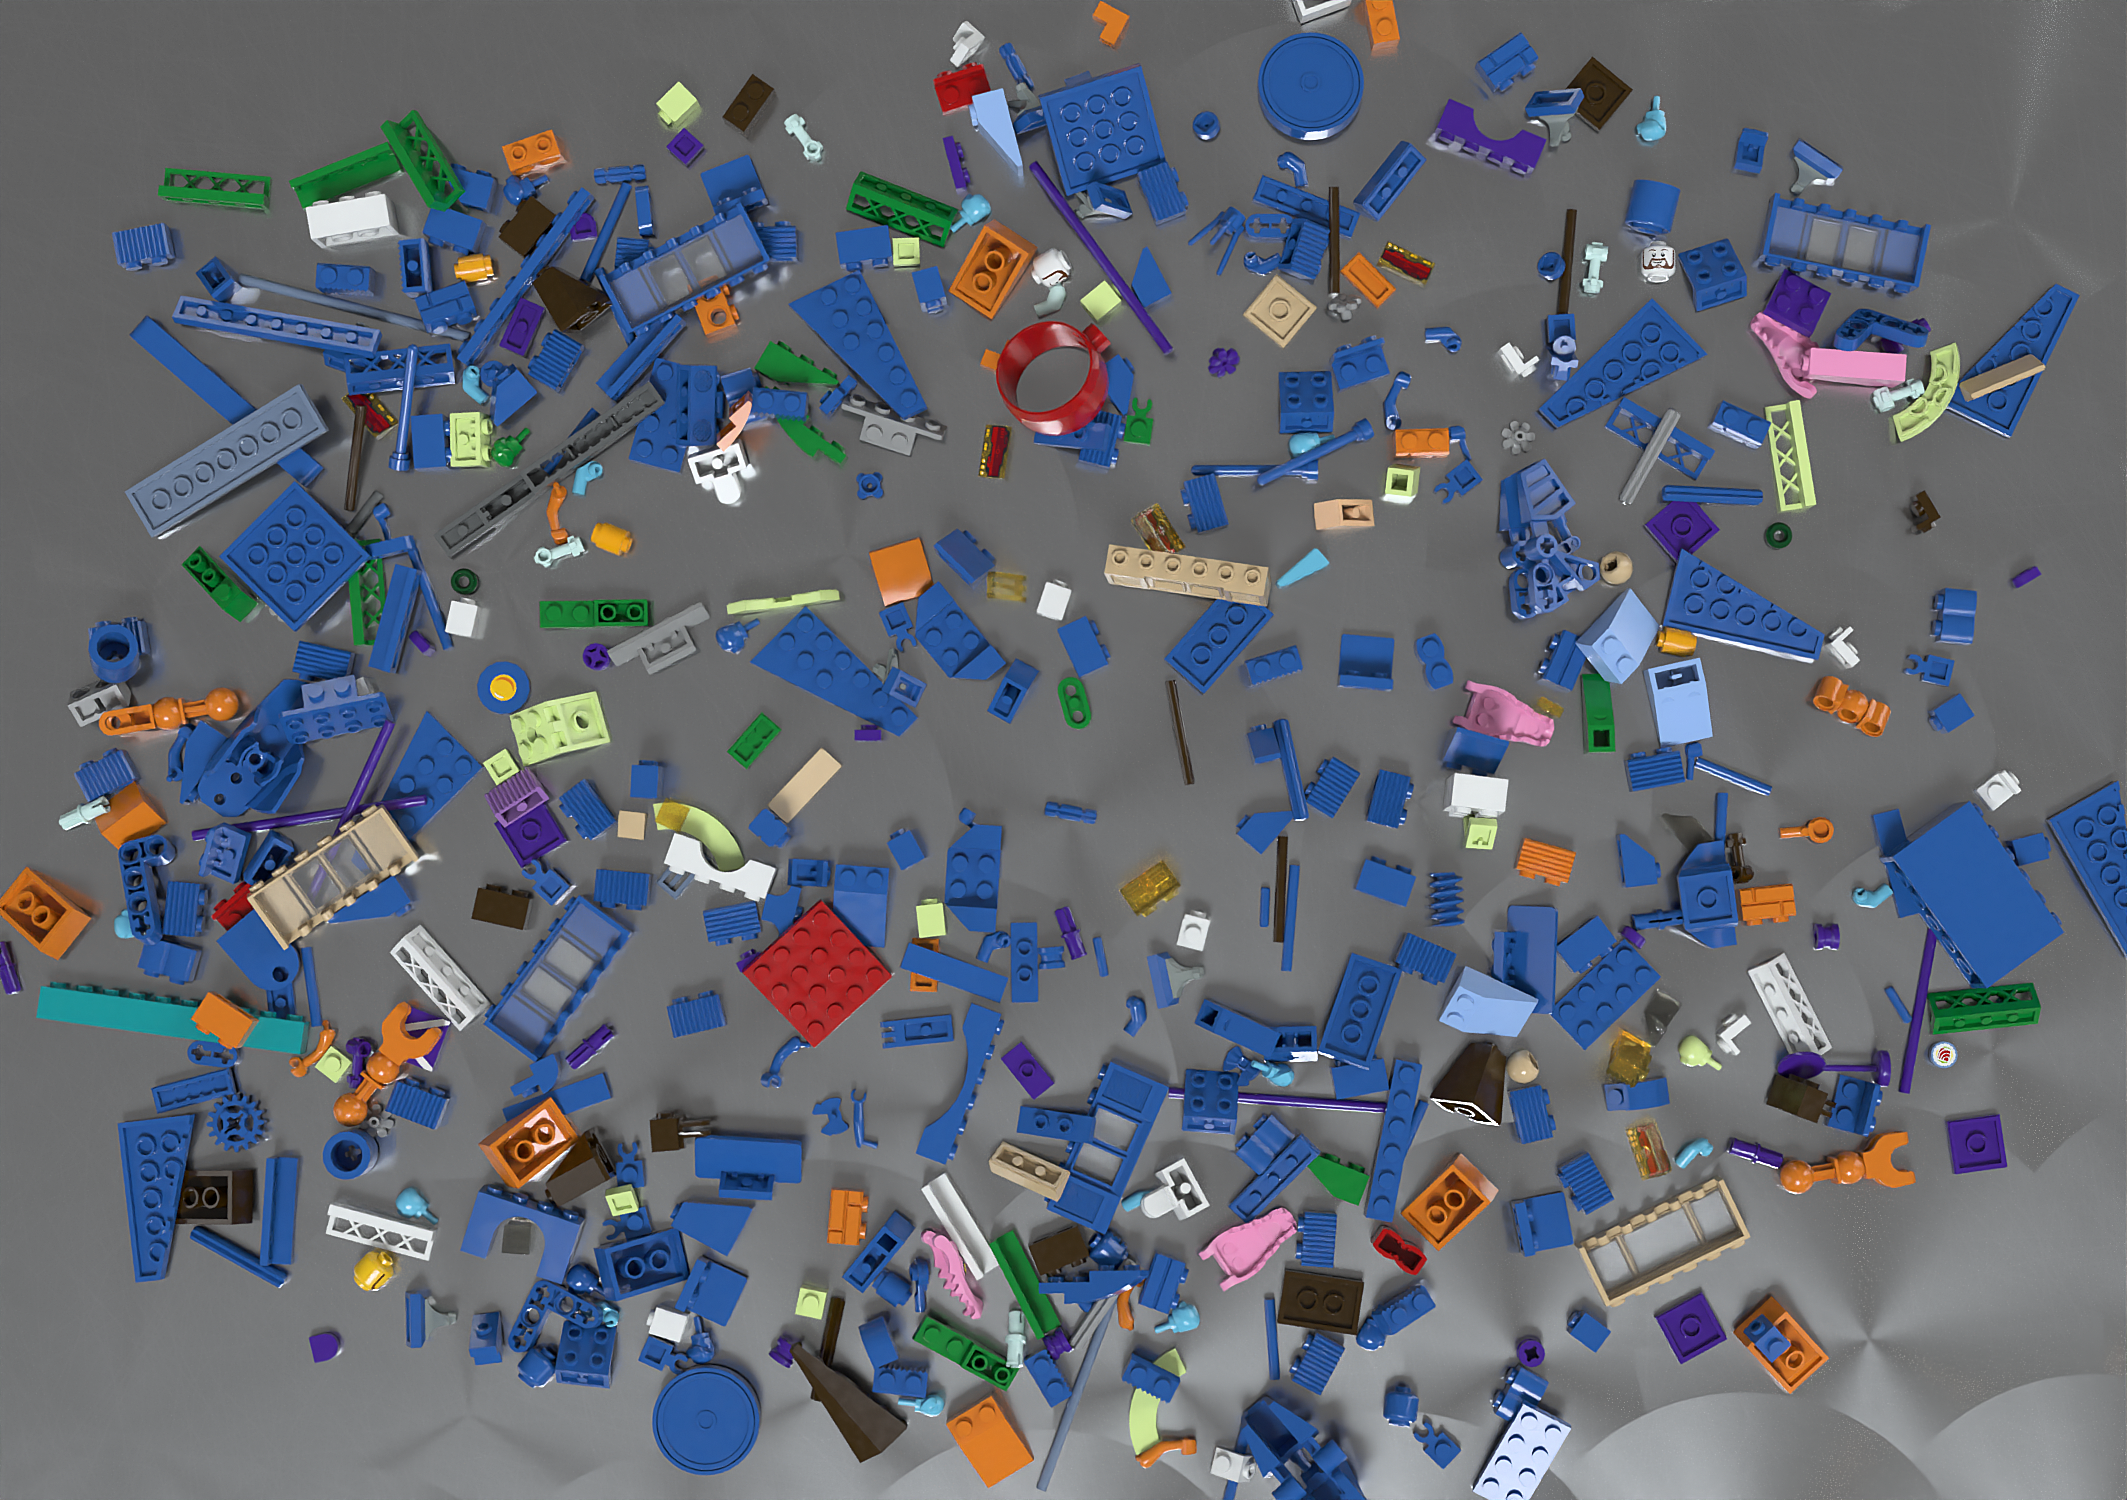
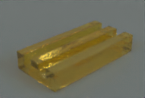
M996 571L988 572L987 598L1011 602H1026V597H1022V592H1026V586H1022V581H1026V576ZM994 578L1015 581V585L994 582ZM994 588L1012 590L1014 595L994 593Z

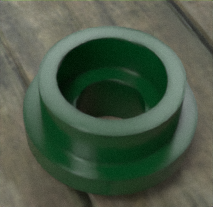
M1776 522L1767 528L1765 538L1771 547L1782 549L1790 544L1792 531L1787 524ZM1776 531L1782 533V540L1778 541L1774 538Z
M459 569L451 577L453 590L461 595L471 594L478 585L477 576L470 569ZM463 577L469 579V584L465 587H462L460 584Z

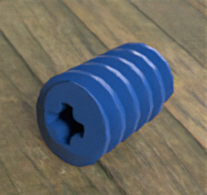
M1455 872L1429 873V876L1437 878V881L1429 884L1430 887L1437 889L1436 892L1430 894V897L1438 900V902L1430 905V908L1438 910V913L1431 915V919L1437 920L1439 923L1432 926H1458L1465 923L1464 919L1457 917V915L1464 912L1463 908L1457 907V904L1464 902V898L1456 896L1457 893L1464 891L1463 887L1456 885L1457 882L1463 880V877L1456 875Z

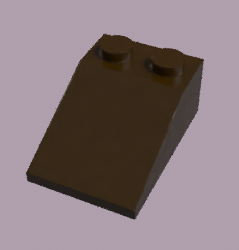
M185 1170L175 1224L235 1225L253 1223V1170Z

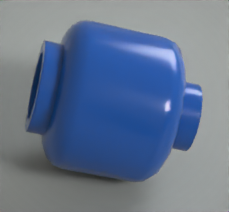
M1107 1230L1106 1234L1096 1232L1088 1242L1090 1246L1089 1257L1099 1266L1114 1265L1116 1270L1123 1260L1128 1257L1126 1242L1110 1230Z
M544 1347L541 1351L536 1348L530 1349L517 1365L520 1372L518 1377L532 1388L545 1386L555 1374L556 1363L553 1360L556 1356Z
M1395 1387V1392L1386 1393L1383 1416L1386 1420H1389V1425L1410 1427V1423H1414L1417 1420L1419 1398L1411 1394V1389L1406 1387Z

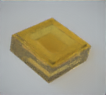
M1545 697L1538 698L1534 704L1535 708L1555 719H1559L1564 712V708Z
M665 798L655 822L680 833L690 808Z

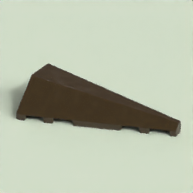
M797 1342L791 1346L790 1353L860 1463L881 1454L907 1429L908 1423L905 1420H898L889 1413L890 1409L885 1405L879 1406L869 1398V1393L838 1370L835 1372L823 1364V1359L818 1355L814 1357L803 1349L802 1343Z

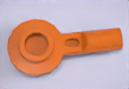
M1817 817L1812 819L1808 826L1779 828L1780 838L1808 836L1816 843H1824L1831 839L1834 828L1830 820L1825 817Z

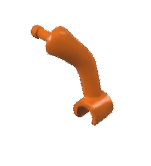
M554 482L546 515L554 543L560 545L568 542L566 528H560L558 521V509L566 497L567 490L564 486L559 485L558 482Z
M327 1020L322 1022L324 1030L319 1034L320 1039L316 1049L302 1060L299 1057H293L289 1060V1064L294 1067L290 1071L294 1076H304L307 1072V1067L320 1060L329 1049L335 1037V1031L329 1029V1022Z
M1145 1279L1136 1286L1141 1287L1144 1284ZM1134 1287L1119 1294L1117 1298L1119 1325L1129 1331L1134 1328V1318L1128 1302Z
M1183 1437L1180 1440L1161 1441L1142 1455H1137L1135 1459L1140 1462L1142 1467L1149 1468L1163 1453L1170 1450L1181 1449V1454L1183 1455L1196 1454V1440Z

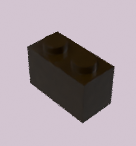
M752 74L722 116L725 124L747 138L777 96L774 88Z
M532 196L528 200L524 199L516 208L517 214L511 221L508 219L499 230L501 233L499 239L524 259L526 256L532 255L537 249V241L544 233L548 234L553 227L552 221L556 216Z
M487 883L486 888H478L471 919L519 930H527L534 901L532 898H527L528 892L512 889V893L509 894L501 892V886Z
M1078 1224L1028 1244L1040 1276L1046 1274L1047 1278L1061 1273V1267L1071 1264L1073 1268L1087 1262L1085 1257L1090 1256Z

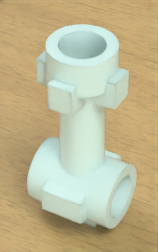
M794 114L786 119L784 122L786 125L785 129L789 135L794 132L802 143L805 150L803 154L806 159L813 161L821 159L823 146L819 141L812 140L802 127L805 124L803 118H799L797 114Z
M1592 242L1591 244H1586L1584 260H1590L1588 279H1583L1582 282L1584 292L1600 293V288L1603 287V281L1598 280L1600 261L1606 262L1608 255V246H1603V243Z
M1907 380V386L1891 392L1888 387L1875 390L1873 392L1874 397L1872 398L1875 407L1879 408L1880 412H1885L1895 407L1894 401L1911 396L1913 400L1918 399L1920 395L1925 393L1921 380Z
M574 536L568 537V543L550 550L544 546L538 548L534 557L536 564H541L547 568L551 566L556 558L570 553L574 557L581 555L580 552L585 551L580 536L575 538Z

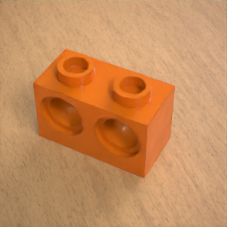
M552 129L502 146L510 172L517 177L565 160L557 136Z
M716 274L702 279L698 283L703 288L719 278ZM690 284L687 285L689 293H693ZM727 285L721 287L722 293L713 299L708 300L702 297L696 300L698 305L695 306L707 338L737 328L735 320H738L739 316L734 304L730 306L728 304L726 296L730 295ZM724 312L726 320L722 324L713 323L712 318L715 313Z

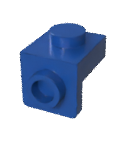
M1743 128L1736 145L1734 169L1760 174L1763 165L1764 148L1769 133Z
M789 859L787 885L827 887V882L831 875L828 860Z
M1764 1314L1753 1320L1743 1331L1771 1363L1791 1346V1343Z

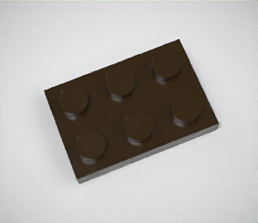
M1285 1269L1277 1323L1357 1336L1364 1281Z

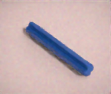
M1665 485L1661 491L1662 499L1665 501L1759 505L1763 501V492L1760 489Z
M1279 719L1273 722V727L1282 757L1280 759L1293 819L1295 821H1303L1309 818L1290 726L1287 719Z
M195 1226L190 1234V1239L278 1288L282 1287L287 1279L285 1273L271 1265L259 1266L260 1259L201 1226Z

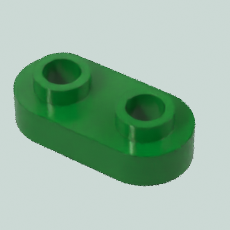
M1067 677L1058 685V696L1064 718L1069 727L1083 729L1091 720V712L1085 690L1080 680L1074 677ZM1068 686L1075 687L1076 693L1073 696L1066 694L1065 690ZM1074 712H1081L1083 719L1075 721L1073 719Z

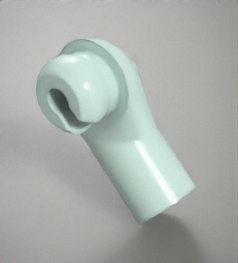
M1061 283L1049 288L1050 292L1046 301L1033 305L1038 318L1061 308L1066 296L1065 288Z

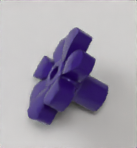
M1216 348L1212 352L1213 356L1209 359L1210 366H1208L1211 374L1216 373L1219 378L1223 377L1226 371L1229 374L1236 371L1234 365L1239 363L1240 357L1235 349L1230 348L1226 352L1224 348Z

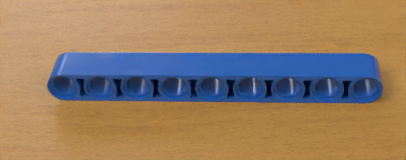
M148 315L129 334L138 344L232 425L257 410ZM302 448L277 462L278 465L306 488L324 469L320 463Z

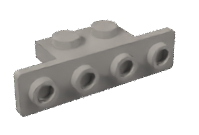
M848 394L841 405V408L866 416L859 440L908 456L912 452L917 433L942 440L947 426L942 425L938 420L924 419L916 415L903 420L888 404L882 402L874 403L857 394Z
M701 602L690 605L684 611L663 619L661 623L649 629L640 631L636 636L625 642L616 644L607 653L616 666H620L640 655L646 670L651 675L696 651V647L687 630L709 619L710 616Z

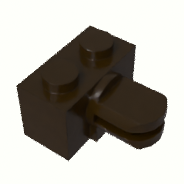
M1789 1073L1788 1078L1780 1075L1776 1076L1766 1105L1817 1124L1820 1114L1829 1118L1832 1117V1112L1823 1109L1824 1104L1835 1108L1837 1103L1827 1099L1828 1093L1818 1090L1820 1084Z
M675 1110L660 1111L656 1113V1117L649 1120L652 1152L685 1149L687 1147L686 1138L711 1135V1130L686 1131L685 1128L711 1125L710 1119L685 1121L684 1116L675 1115Z

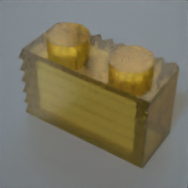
M1161 860L1119 891L1136 916L1142 914L1145 918L1158 909L1155 906L1157 902L1163 898L1168 902L1179 894L1177 888L1181 885L1165 862Z
M1622 1030L1612 1045L1606 1070L1607 1075L1611 1074L1612 1077H1616V1080L1620 1079L1621 1082L1630 1085V1088L1635 1087L1638 1081L1643 1082L1650 1070L1648 1065L1652 1059V1055L1649 1053L1651 1045Z

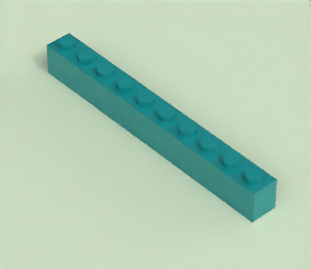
M50 981V985L41 986L36 1018L219 1043V1037L211 1032L209 1035L201 1032L195 1027L197 1023L191 1020L199 1007L197 1006L198 1001L182 999L181 1004L171 1002V997L155 996V1000L145 999V994L129 992V996L119 995V990L103 988L102 993L93 992L92 986L77 985L76 989L66 988L67 983ZM240 1007L259 1020L243 1044V1047L293 1054L306 1053L310 1021H302V1015L287 1014L286 1018L276 1017L277 1012L261 1010L259 1015L250 1013V1008Z

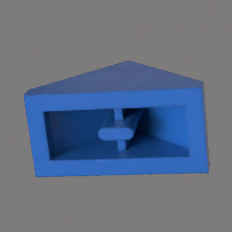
M216 256L196 272V275L210 295L218 302L225 303L243 288Z

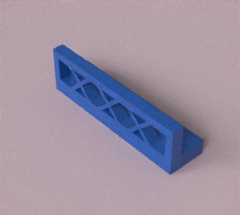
M673 312L674 317L669 321L660 324L658 320L649 325L651 330L637 336L596 382L611 399L617 402L685 327L687 323L675 312Z
M450 343L418 347L417 358L421 361L416 366L414 388L455 384ZM407 348L377 351L374 358L356 354L343 355L349 395L402 390L406 365L403 362L407 356ZM446 352L447 363L435 364L430 360L435 353ZM381 359H389L394 363L387 370H382L376 366ZM362 362L368 367L363 372L351 374L350 363Z
M1623 397L1604 428L1645 451L1648 443H1643L1639 440L1637 430L1647 428L1652 431L1653 435L1662 419ZM1619 412L1629 417L1631 428L1621 430L1612 425ZM1635 422H1637V423H1639V424H1641V425H1640V426H1635ZM1674 427L1667 441L1675 445L1677 455L1667 457L1660 452L1657 459L1696 481L1705 464L1712 458L1715 450ZM1632 431L1633 436L1629 435L1627 432ZM1680 448L1685 450L1686 452L1681 453ZM1693 455L1701 460L1694 472L1685 468L1683 456ZM1678 458L1679 463L1673 461L1672 459Z
M395 564L368 667L396 673L423 571Z
M271 1156L266 1158L259 1266L293 1264L300 1157Z

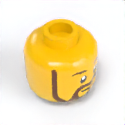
M368 1252L354 1266V1280L357 1285L365 1291L379 1290L394 1275L391 1257L385 1252Z

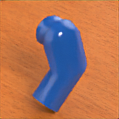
M1284 152V154L1279 155L1277 158L1278 166L1284 169L1288 168L1293 172L1295 187L1308 185L1304 161L1292 152Z
M1248 252L1244 256V266L1252 272L1264 275L1278 268L1281 256L1279 253H1276L1264 259L1257 256L1255 252Z
M1450 327L1425 328L1426 341L1439 340L1451 352L1460 350L1461 338Z
M997 931L986 935L976 959L988 963L992 951L1007 948L1011 944V937L1004 931Z
M1131 996L1126 1001V1007L1130 1009L1131 1019L1123 1030L1134 1037L1145 1023L1147 1013L1144 1001L1136 996Z

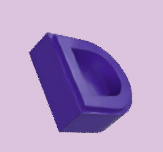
M582 213L579 221L570 230L572 242L598 238L596 221L590 214Z
M2032 566L2013 577L2011 581L2017 589L2040 576L2041 572L2037 566Z
M414 630L408 636L426 656L430 657L436 651V648L418 630Z
M1623 925L1617 932L1638 949H1641L1646 943V939L1628 925Z
M322 1333L309 1337L315 1363L330 1360L339 1352L340 1344L335 1335Z

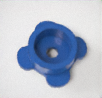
M879 472L866 475L864 473L858 474L856 480L859 483V490L857 492L859 498L866 499L869 496L880 498L883 495L880 483L882 475ZM869 483L872 484V487H871V488H868V487H867V485H868Z

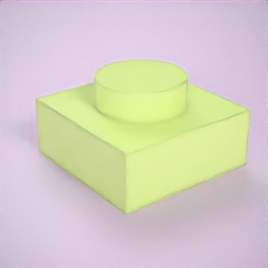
M919 237L892 238L893 265L920 266Z
M507 749L502 750L483 762L496 785L502 784L520 772Z
M331 1046L316 1064L315 1068L333 1082L338 1083L352 1065V1060L335 1046Z
M632 1184L606 1189L605 1197L613 1216L639 1211V1203Z

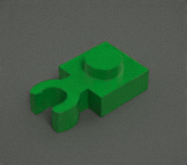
M1134 397L1132 409L1135 412V416L1127 415L1124 442L1150 446L1153 418H1146V414L1152 408V401L1148 399L1147 407L1140 409L1137 406L1138 398Z

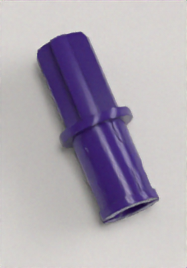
M1065 906L1057 909L1055 915L1063 933L1061 938L1065 939L1071 960L1087 955L1079 934L1081 930L1077 929L1070 908Z
M2 941L0 942V979L5 993L11 995L19 992L21 986L14 969L16 964L12 963L6 942Z
M603 1023L587 1039H582L583 1043L565 1058L566 1062L573 1069H577L593 1054L597 1055V1051L611 1038L615 1037L614 1034Z
M1733 1138L1731 1141L1729 1154L1749 1159L1753 1164L1759 1162L1777 1169L1783 1163L1782 1153L1763 1148L1759 1143L1754 1145L1737 1138Z

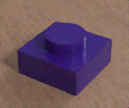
M683 128L666 148L687 166L704 148V145Z
M861 725V730H855L854 740L882 741V730H876L877 725Z
M751 949L741 954V961L736 963L740 973L762 951L755 953L754 949Z

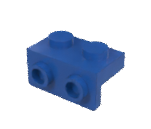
M225 822L212 827L205 837L207 844L199 860L200 870L198 875L206 877L211 874L232 884L239 882L252 834Z

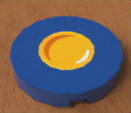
M504 661L496 662L486 667L479 677L477 691L482 704L490 711L499 714H509L520 710L526 704L531 693V685L526 672L521 667Z

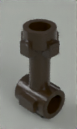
M1743 833L1729 834L1726 841V847L1732 849L1734 866L1731 867L1733 881H1736L1737 884L1748 883L1754 876L1753 868L1745 865L1742 846L1746 844V839L1743 837Z

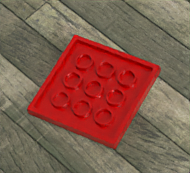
M821 899L742 970V973L814 1048L892 977V974Z

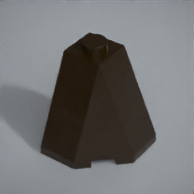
M544 267L536 274L538 278L532 282L562 333L578 334L613 305L606 292L560 267Z
M1484 1041L1482 1044L1471 1043L1431 1093L1430 1099L1442 1109L1454 1113L1456 1110L1463 1115L1469 1116L1468 1119L1474 1122L1500 1126L1502 1121L1506 1056L1498 1050L1497 1045L1491 1042Z
M593 1128L582 1134L545 1183L548 1188L545 1190V1193L551 1204L556 1203L557 1207H560L617 1175Z

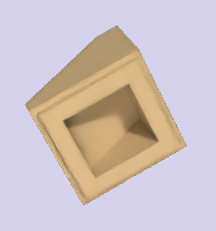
M619 810L617 837L644 840L647 814Z

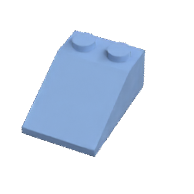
M1003 88L972 96L973 104L968 105L972 125H978L980 134L1018 177L1023 176V164Z
M1627 588L1575 644L1605 681L1622 684L1640 665L1660 626L1631 588Z
M1465 966L1445 1000L1439 1021L1462 1032L1517 1037L1539 999Z

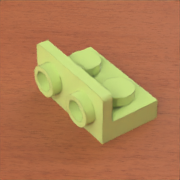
M481 412L450 413L451 467H490V461L493 459L491 456L492 446L490 445V434L492 433L493 425L488 414Z

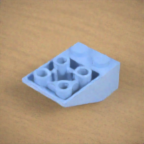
M1700 658L1643 671L1660 748L1713 737L1707 688Z

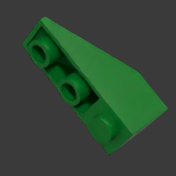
M770 341L754 367L756 372L778 385L838 388L840 386L839 381L836 380L837 374L825 367L822 371L813 366L815 362L803 354L797 357L790 353L792 348L781 341H778L777 344Z
M201 546L181 564L221 609L237 621L241 622L259 604Z
M1582 674L1584 754L1616 752L1610 682L1605 681L1600 674Z
M1326 1153L1324 1157L1318 1155L1307 1166L1334 1197L1359 1206L1370 1177L1364 1173L1365 1167L1352 1162L1350 1166L1339 1163L1341 1158Z

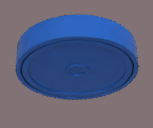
M1313 32L1289 36L1277 43L1268 52L1261 64L1257 84V95L1261 110L1274 127L1291 137L1316 140L1332 136L1344 129L1359 110L1364 89L1363 71L1360 62L1352 50L1332 36Z
M716 1365L691 1367L671 1379L658 1396L652 1416L653 1433L663 1455L681 1470L696 1475L723 1473L743 1461L753 1448L761 1426L760 1405L751 1386L734 1371Z

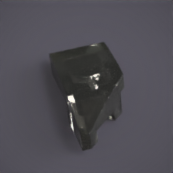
M1667 813L1661 816L1689 854H1691L1697 844L1713 841V838L1693 816H1676Z
M1660 989L1644 1011L1651 1046L1654 1048L1682 1006L1681 1002Z
M514 1217L504 1226L502 1253L530 1254L533 1221L524 1217Z

